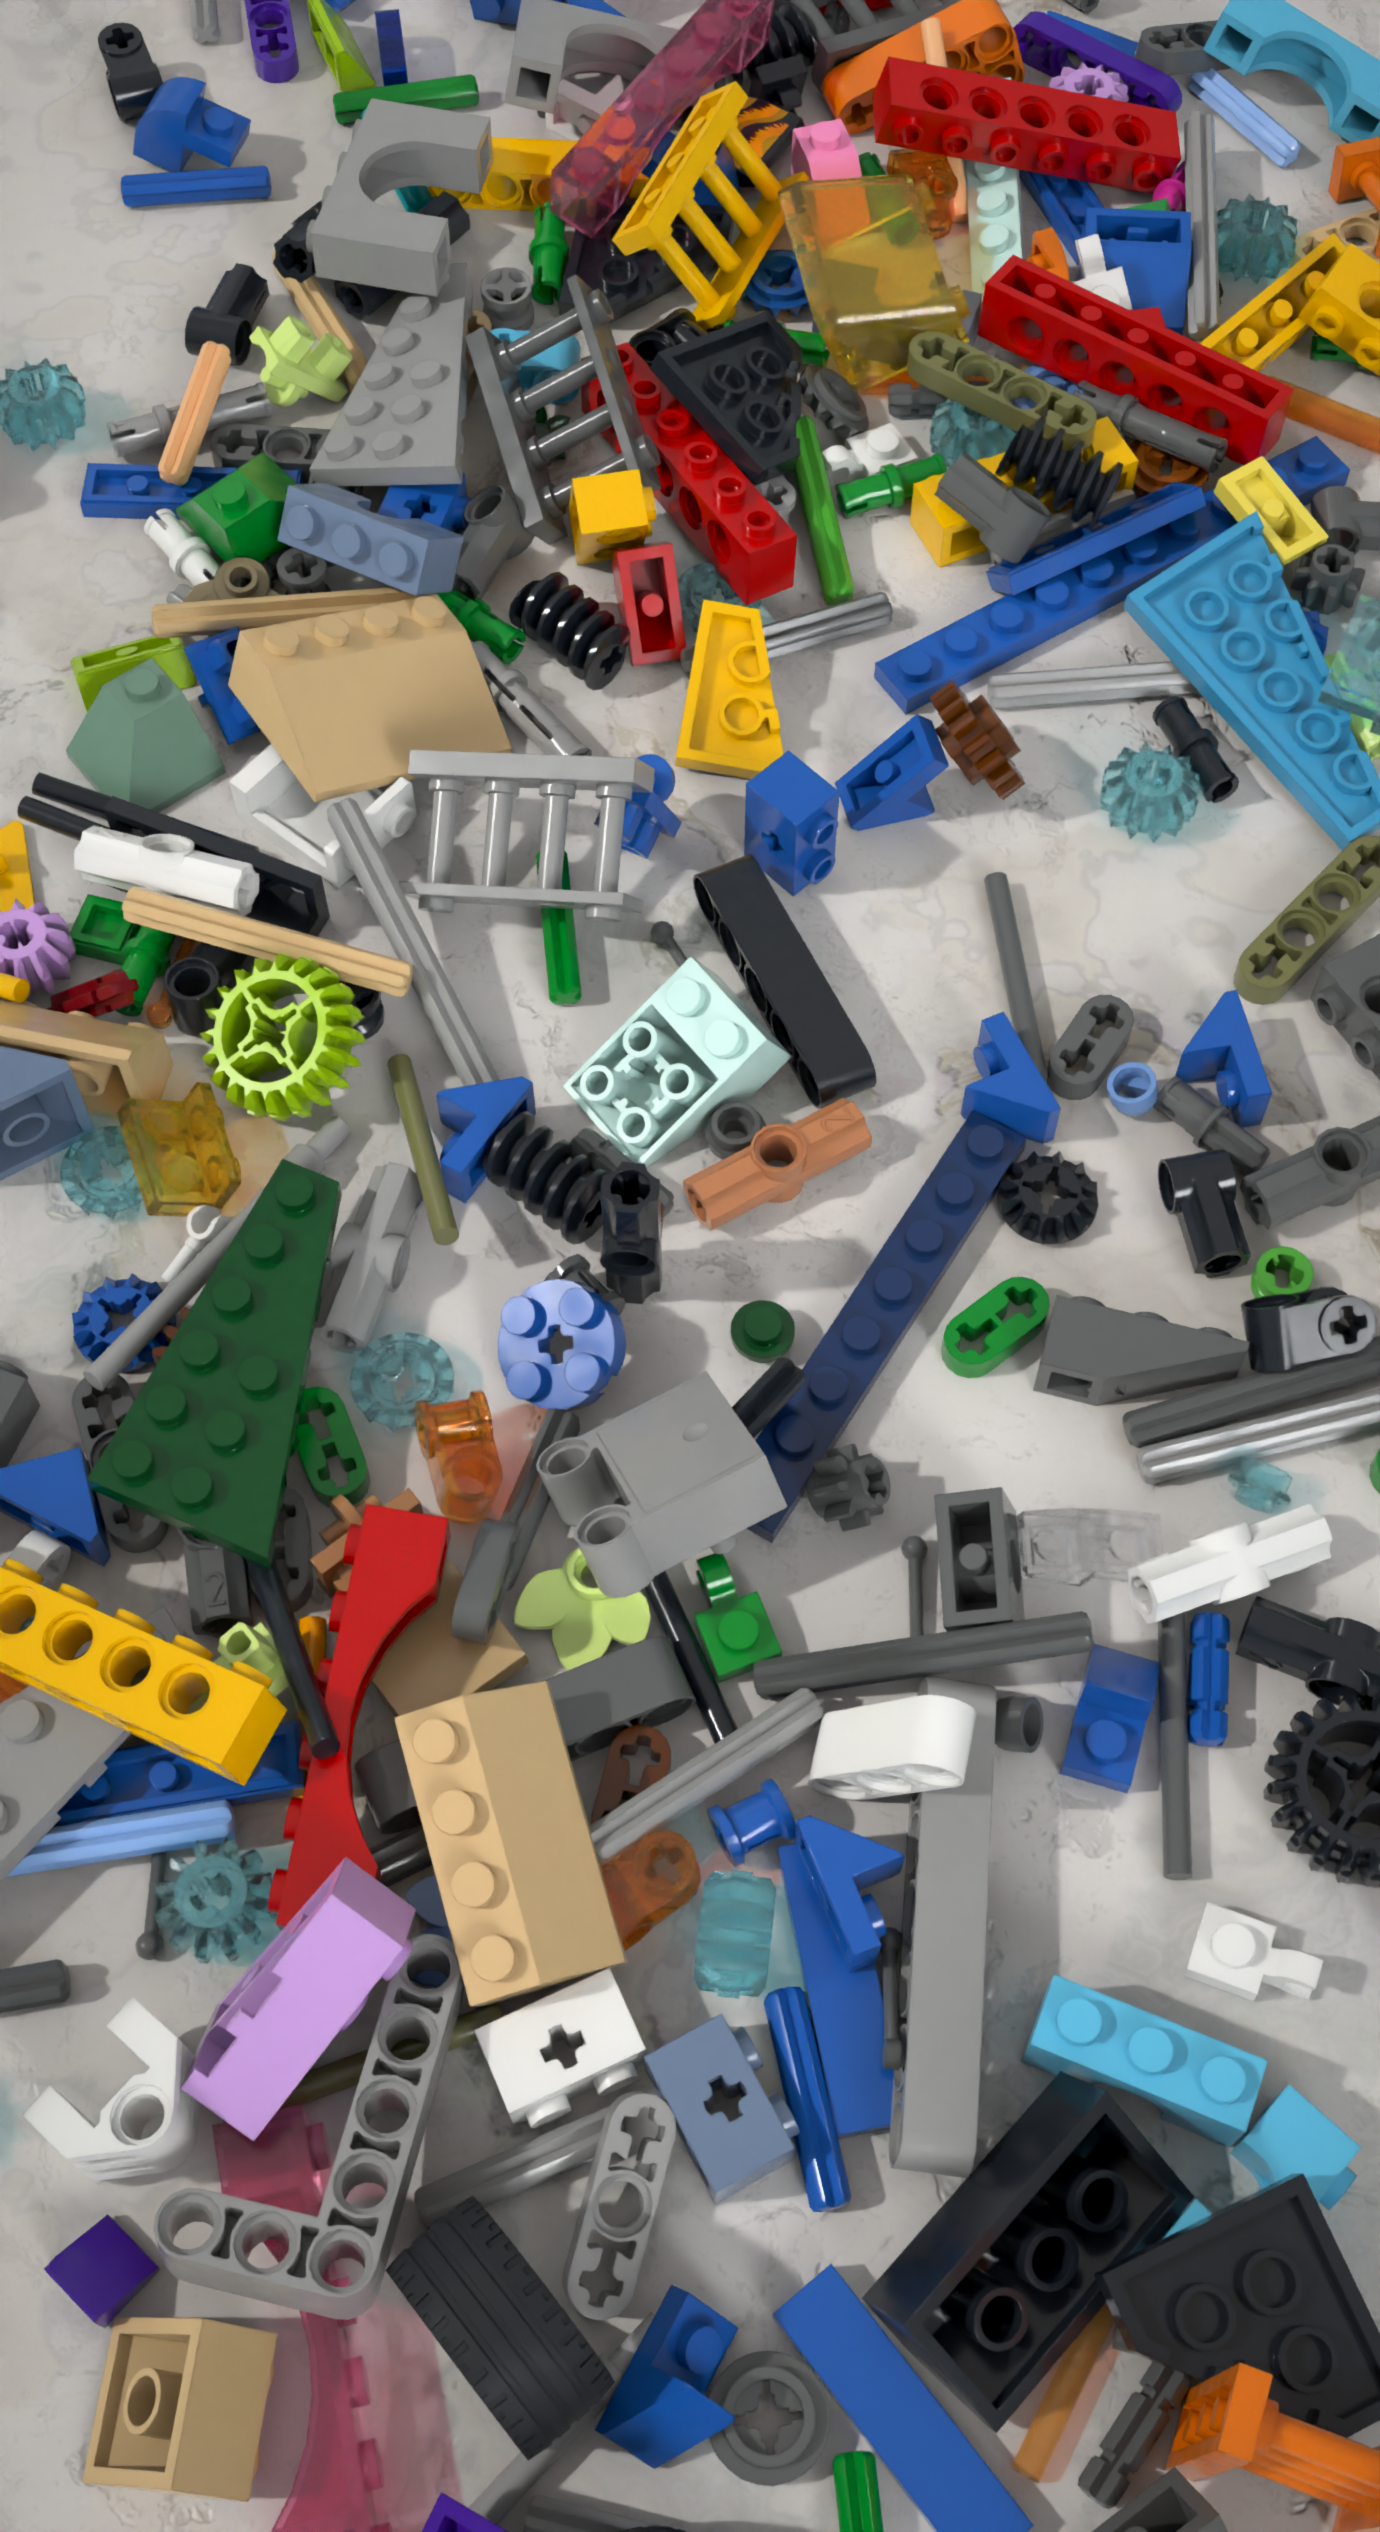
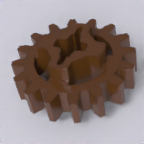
M950 681L929 697L940 718L944 721L935 729L941 744L973 786L985 778L989 786L1004 800L1025 784L1022 775L1011 760L1012 757L1021 752V749L982 694L970 702L957 684Z

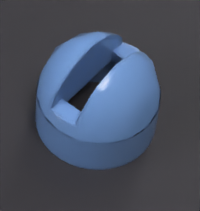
M1124 1063L1116 1067L1110 1073L1107 1080V1090L1112 1105L1118 1112L1126 1116L1139 1117L1149 1112L1156 1103L1159 1091L1154 1071L1143 1063ZM1120 1091L1130 1097L1119 1095Z

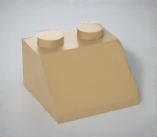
M114 2317L82 2483L197 2498L249 2502L253 2477L260 2460L259 2440L267 2394L274 2378L273 2359L278 2333L204 2318Z

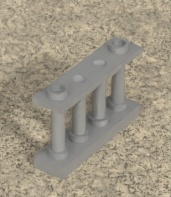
M410 750L408 774L428 782V790L434 792L427 880L426 882L399 881V885L405 896L419 900V910L429 912L453 913L454 903L586 910V919L604 922H621L622 912L642 913V900L626 893L618 892L625 802L632 801V792L653 793L655 769L634 757ZM465 786H484L483 793L489 795L481 885L450 884L458 795L464 794ZM520 788H539V795L545 797L537 888L505 887L513 797L519 796ZM576 790L596 791L595 797L601 799L593 891L561 889L569 799H575Z

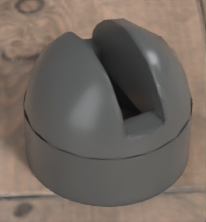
M1009 1696L999 1699L996 1702L995 1744L999 1748L1011 1752H1035L1043 1734V1712L1038 1699L1027 1696Z

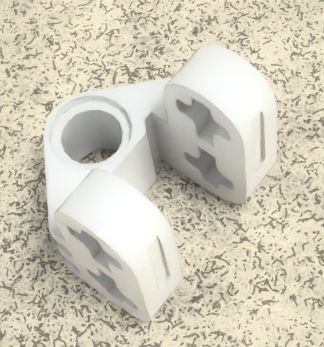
M131 1997L105 2026L149 2069L144 2074L133 2075L100 2111V2122L97 2126L52 2085H49L22 2114L70 2163L98 2185L104 2180L163 2173L175 2169L188 2159L195 2148L198 2135L199 2102L180 2089L194 2055L139 2001ZM164 2113L163 2123L158 2131L149 2138L140 2140L146 2123L154 2116Z

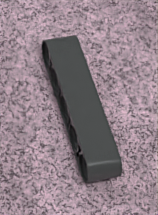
M656 1636L639 1641L543 1680L549 1682L571 1762L610 1746L614 1738L626 1728L635 1725H645L654 1728L679 1717L696 1702L675 1651L666 1636ZM400 1739L381 1746L361 1757L355 1763L354 1769L378 1832L381 1834H392L421 1824Z

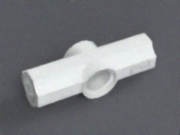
M93 825L82 832L79 845L74 850V868L80 871L84 880L129 890L131 887H139L240 916H245L251 912L252 904L259 893V874L255 873L252 864L194 850V842L181 835L154 834L139 837Z
M1310 1503L1248 1525L1247 1521L1216 1530L1190 1540L1189 1547L1137 1563L1138 1565L1127 1569L1128 1584L1126 1588L1134 1609L1144 1617L1147 1624L1155 1623L1210 1602L1212 1605H1218L1270 1587L1269 1580L1319 1564L1321 1561L1331 1558L1330 1543L1333 1538L1325 1517L1320 1516Z

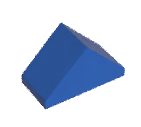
M80 1447L0 1468V1512L33 1530L40 1529L68 1545L71 1550L103 1567L111 1557L96 1491L91 1489L87 1480L90 1475L88 1461Z

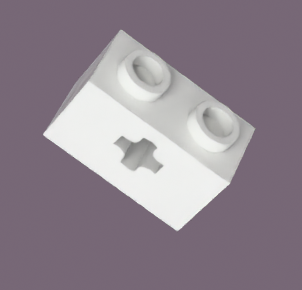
M610 1967L474 2030L513 2127L527 2120L531 2128L547 2125L571 2111L572 2108L569 2100L596 2088L599 2096H606L627 2087L639 2078L636 2069L644 2065V2056H646V2048ZM565 2039L571 2049L578 2048L575 2051L577 2064L567 2069H564L558 2059L551 2060L554 2057L552 2044Z

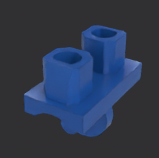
M238 627L197 641L184 648L204 692L197 698L202 708L211 707L228 745L261 732V729L228 686L240 632Z
M654 754L637 757V759L655 769L653 793L632 792V801L625 802L621 849L648 859L660 832L675 838L682 823L664 803L674 790L676 782L675 773L665 759ZM599 812V814H598V816H597V818H596V821H595V823H594L598 828H599L600 812Z

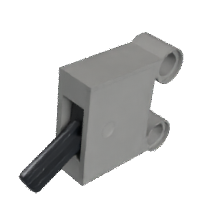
M778 1358L733 1407L730 1406L707 1371L579 1437H570L557 1441L541 1453L536 1463L539 1476L561 1520L566 1525L576 1527L574 1535L577 1545L600 1591L605 1596L621 1598L635 1594L645 1588L654 1576L708 1548H711L716 1554H726L737 1543L735 1534L787 1507L766 1455L756 1443L754 1437L805 1382L803 1370L796 1367L791 1359ZM621 1497L626 1506L614 1504L615 1500Z

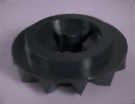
M1033 1151L1026 1160L1018 1164L1012 1162L1003 1181H1000L998 1191L999 1210L1007 1225L1027 1240L1050 1245L1069 1242L1082 1235L1094 1221L1099 1206L1097 1182L1091 1181L1088 1177L1083 1162L1075 1165L1064 1160L1060 1151L1052 1157L1038 1156ZM1053 1181L1057 1187V1196L1060 1198H1056L1053 1206H1049L1048 1214L1041 1213L1043 1208L1041 1194L1037 1192H1042L1045 1184Z

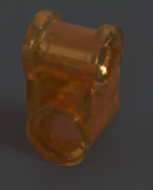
M906 148L891 150L887 160V176L890 181L898 183L904 194L903 204L920 229L918 237L926 240L944 238L952 229L953 220L950 217V203L958 190V179L950 167L947 156Z
M481 1389L474 1390L469 1393L467 1399L431 1405L426 1399L416 1401L414 1416L418 1441L422 1454L427 1460L436 1501L441 1513L449 1520L459 1524H474L482 1521L491 1512L503 1479L502 1466L493 1437L492 1418L484 1392ZM461 1476H469L477 1479L485 1490L477 1494H469L461 1491L453 1480Z
M656 1831L645 1836L640 1842L610 1863L601 1866L624 1951L640 1941L655 1925L685 1904H688L697 1894L701 1883V1870L691 1844L678 1833ZM665 1858L671 1865L676 1864L680 1877L676 1881L669 1883L662 1875L657 1876L654 1866L657 1860Z

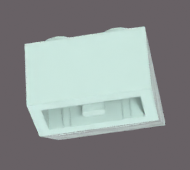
M690 956L563 1085V1088L618 1150L633 1162L643 1163L648 1167L704 1130L710 1115L721 1105L728 1102H746L792 1056L716 973Z

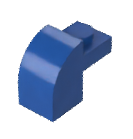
M189 77L172 78L165 81L159 87L138 121L135 129L133 155L170 172L183 171L193 152L230 168L249 136L251 120L205 99V82Z

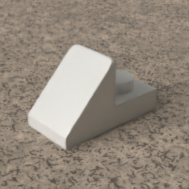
M616 75L596 95L565 79L560 81L554 114L545 112L547 129L571 141L631 143L630 118L620 75Z

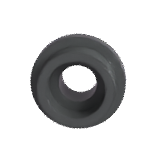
M737 1101L728 1102L721 1105L708 1118L705 1125V1141L710 1151L723 1160L750 1146L755 1134L765 1127L766 1124L763 1117L749 1104ZM731 1131H740L746 1137L732 1139L725 1135Z

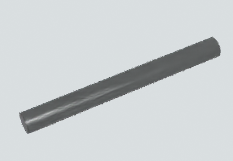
M994 872L985 877L984 883L1013 1028L1043 1079L1047 1080L1048 1073L1008 878L1003 872Z
M1185 1612L1158 1621L1163 1877L1170 1880H1187L1192 1878Z

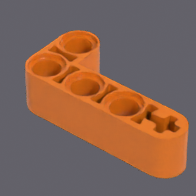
M961 0L928 17L940 19L948 68L998 78L1011 77V80L1023 82L1025 69L1016 33L997 0ZM921 22L841 63L829 71L823 79L821 85L822 95L835 119L841 118L848 134H857L874 126L872 95L888 56L926 63Z

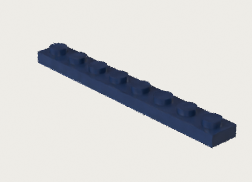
M973 1110L971 1111L803 1367L805 1382L768 1422L755 1440L766 1455L787 1507L746 1529L773 1543L807 1490L808 1478L815 1471L814 1461L826 1459L827 1450L833 1449L995 1197L999 1190L1000 1181H1003L1011 1163H1016L1025 1149L1026 1137Z

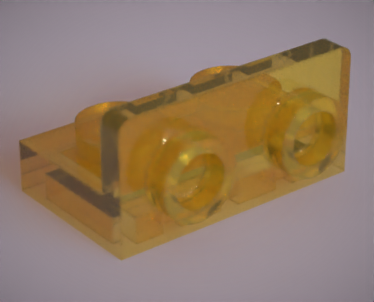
M196 1082L183 1101L126 1098L117 1111L148 1216L187 1217L194 1207L200 1205H209L222 1210L241 1184V1168L238 1160L233 1155L224 1128V1115L220 1107L217 1106L210 1083Z

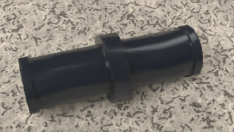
M1173 696L1161 702L1154 710L1152 718L1172 745V756L1179 768L1190 772L1207 802L1218 803L1230 797L1238 788L1239 780L1218 752L1219 743L1213 732L1201 727L1183 697L1179 699L1178 696Z

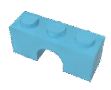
M1054 1974L1043 1995L1021 2062L1055 2076L1062 2071L1092 2085H1108L1131 2092L1158 2106L1162 2110L1160 2119L1231 2147L1247 2131L1268 2060Z
M1288 2084L1274 2097L1231 2150L1230 2154L1252 2173L1260 2190L1291 2174L1303 2173L1317 2203H1321L1329 2211L1355 2181L1357 2175L1347 2165L1362 2147ZM1195 2199L1181 2212L1159 2241L1213 2213Z

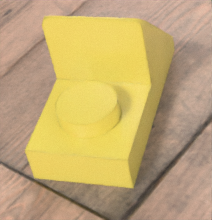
M1263 456L1219 478L1213 493L1237 522H1240L1255 511L1258 512L1264 526L1262 531L1264 540L1270 553L1276 552L1282 566L1326 543L1329 537Z

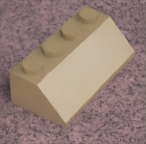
M0 1000V1046L65 1059L71 1068L89 1114L151 1126L173 1067L163 1032L156 1031L148 1025L137 1022L124 1025L98 1020L96 1017L81 1011H71L67 1014L42 1009L28 1001L17 1003Z
M541 1681L462 1695L394 1717L470 2007L491 2006L626 1963L627 1958L549 1682Z

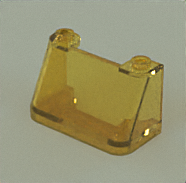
M912 173L797 181L778 191V197L814 320L842 377L858 393L906 371L909 343L919 333L939 331L964 343L970 341L963 319L971 316L969 305L960 284L950 288L928 226L931 224L928 213L937 208L925 178L916 182Z

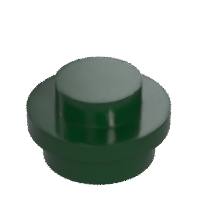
M766 1300L753 1301L744 1305L735 1313L731 1322V1340L735 1349L748 1360L756 1363H769L785 1355L791 1348L795 1336L794 1321L790 1313L775 1302Z

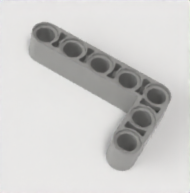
M424 1934L410 1940L413 1943L411 1953L399 1971L389 1981L318 2217L201 2188H185L174 2192L159 2207L155 2215L153 2228L164 2264L174 2277L188 2283L333 2319L349 2320L362 2315L373 2305L380 2291L462 2003L463 1978L454 1944L450 1940L434 1934ZM427 1970L441 1972L448 1978L440 1987L434 1989H421L412 1983L415 1976ZM405 2039H417L424 2042L428 2047L425 2053L413 2060H401L390 2052L393 2046ZM386 2109L397 2110L408 2118L399 2130L391 2133H379L368 2125L373 2116ZM362 2183H375L382 2186L386 2191L383 2200L376 2206L368 2209H358L351 2206L346 2201V2198L355 2186ZM205 2222L213 2227V2232L209 2239L200 2247L181 2249L173 2244L178 2231L189 2223ZM278 2240L288 2246L289 2250L285 2258L273 2267L257 2268L248 2262L252 2249L261 2242ZM342 2258H352L363 2265L365 2269L361 2277L354 2284L346 2287H334L326 2283L322 2278L326 2268L334 2261Z

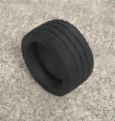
M471 2196L450 2209L445 2217H440L430 2226V2230L426 2233L423 2232L412 2241V2245L409 2248H404L389 2265L386 2272L525 2458L530 2460L551 2446V2442L557 2437L560 2438L571 2428L570 2425L572 2423L578 2422L590 2411L589 2408L601 2400L615 2381L574 2322L522 2254L474 2196Z

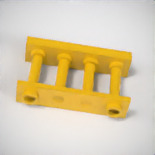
M737 81L700 97L612 239L625 256L645 248L649 251L656 250L698 302L692 314L696 317V324L704 330L709 328L718 330L724 327L726 320H732L737 312L736 303L783 223L799 207L800 201L798 198L810 179L802 171L777 181L737 128L739 121L736 117L747 101L748 96ZM721 142L762 194L753 211L715 163L717 160L715 151ZM699 178L741 230L732 247L693 199L695 196L693 187ZM677 214L720 266L711 283L708 282L671 235L673 228L670 225Z

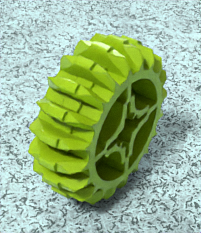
M277 954L274 962L265 958H255L253 974L244 969L234 970L237 985L233 989L226 986L217 987L221 998L224 999L220 1009L216 1007L205 1009L209 1018L215 1020L213 1029L200 1033L204 1042L214 1046L202 1057L207 1066L216 1070L210 1080L217 1088L226 1091L225 1097L228 1098L231 1104L240 1108L244 1107L247 1109V1113L259 1118L269 1115V1117L278 1121H289L292 1113L302 1118L306 1116L311 1117L313 1102L323 1107L332 1105L329 1089L332 1086L339 1089L350 1088L342 1073L346 1066L350 1068L361 1066L359 1059L350 1053L352 1047L366 1042L363 1033L353 1029L364 1016L359 1008L351 1005L355 998L351 988L340 983L341 979L338 978L339 976L336 972L328 967H319V963L308 957H299L296 960L288 954ZM307 994L309 996L299 1005L292 1002L282 1009L274 1003L289 995ZM283 1066L292 1072L290 1076L274 1082L264 1083L258 1078L267 1070L275 1072Z

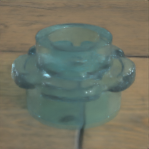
M1242 1458L1237 1472L1229 1473L1228 1481L1237 1489L1234 1499L1249 1508L1264 1513H1272L1275 1504L1287 1505L1291 1501L1287 1491L1293 1478L1285 1471L1273 1465L1252 1458Z

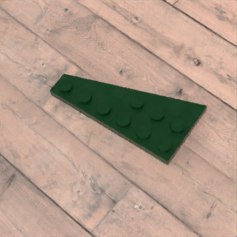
M285 1159L281 1160L88 1476L87 1480L93 1491L271 1569L275 1548L273 1539L278 1513L282 1511L286 1490L284 1482L290 1450L294 1448L311 1359V1340L321 1307L322 1299L320 1293L326 1263L330 1259L342 1193L338 1181Z

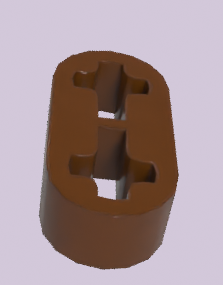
M635 1725L624 1729L614 1738L609 1748L592 1810L591 1824L622 1805L624 1800H630L671 1773V1749L667 1739L660 1731L650 1726ZM639 1746H647L651 1748V1759L659 1764L658 1766L646 1765L639 1787L630 1785V1763L622 1757L624 1754L635 1755ZM654 1834L613 1861L629 1862L639 1858L649 1849Z

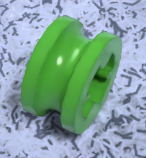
M1278 1246L1268 1249L1260 1256L1251 1276V1290L1254 1297L1292 1294L1308 1290L1313 1281V1267L1310 1260L1302 1252L1292 1247ZM1276 1269L1289 1273L1288 1282L1290 1283L1288 1288H1280L1275 1285L1276 1277L1274 1274Z

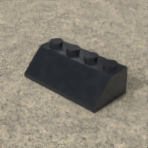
M1060 2071L862 2299L901 2344L985 2425L997 2433L1106 2303L1094 2274L1156 2243L1191 2202L1194 2195L1106 2090Z

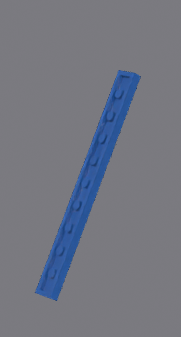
M1317 436L1267 461L1303 506L1310 504L1313 496L1324 488L1346 485L1350 469ZM1214 489L1204 493L1207 506L1014 596L1008 594L876 662L874 678L906 715L931 702L929 697L950 681L955 682L960 687L1123 602L1129 593L1238 522L1213 493Z

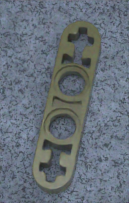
M925 331L917 334L909 343L907 372L911 379L1016 432H1018L1023 423L1029 427L1038 418L1043 416L1046 418L1043 437L1049 438L1059 428H1063L1066 431L1062 448L1067 450L1079 439L1085 441L1083 451L1090 447L1094 438L1097 416L1093 406L1086 401L946 333ZM972 375H980L988 378L991 383L985 386H974L967 383L964 379ZM1016 398H1028L1036 402L1037 406L1030 409H1021L1015 407L1010 401Z
M1362 836L1350 842L1243 951L1234 973L1233 982L1238 994L1243 999L1253 1004L1266 1005L1282 998L1380 897L1379 836ZM1372 861L1378 865L1371 866L1362 875L1360 882L1354 878L1359 864L1367 865ZM1326 892L1339 893L1348 900L1350 907L1339 911L1331 910L1320 902L1318 896ZM1290 928L1304 929L1313 936L1315 943L1306 947L1295 946L1285 939L1283 932ZM1273 956L1278 960L1273 976L1265 975L1258 979L1252 975L1253 971L1256 973L1263 972L1271 963Z

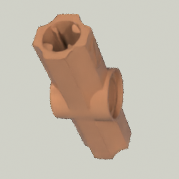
M843 1097L791 1125L771 1124L763 1127L755 1134L750 1146L684 1179L683 1190L689 1200L691 1210L701 1225L707 1226L712 1231L767 1201L770 1203H783L792 1200L801 1192L805 1181L869 1149L872 1144V1136L867 1128L865 1117L853 1101H847ZM782 1160L789 1163V1165L773 1167L768 1165L767 1162Z

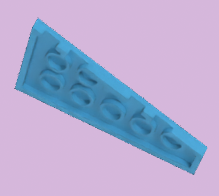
M1255 511L1129 593L1123 608L1343 851L1356 838L1371 835L1380 828V779L1368 753L1360 750L1349 726L1352 720L1344 701L1338 702L1329 682L1332 674L1299 602L1290 597L1281 577L1284 569L1276 552L1270 553L1262 535L1263 523L1258 512Z

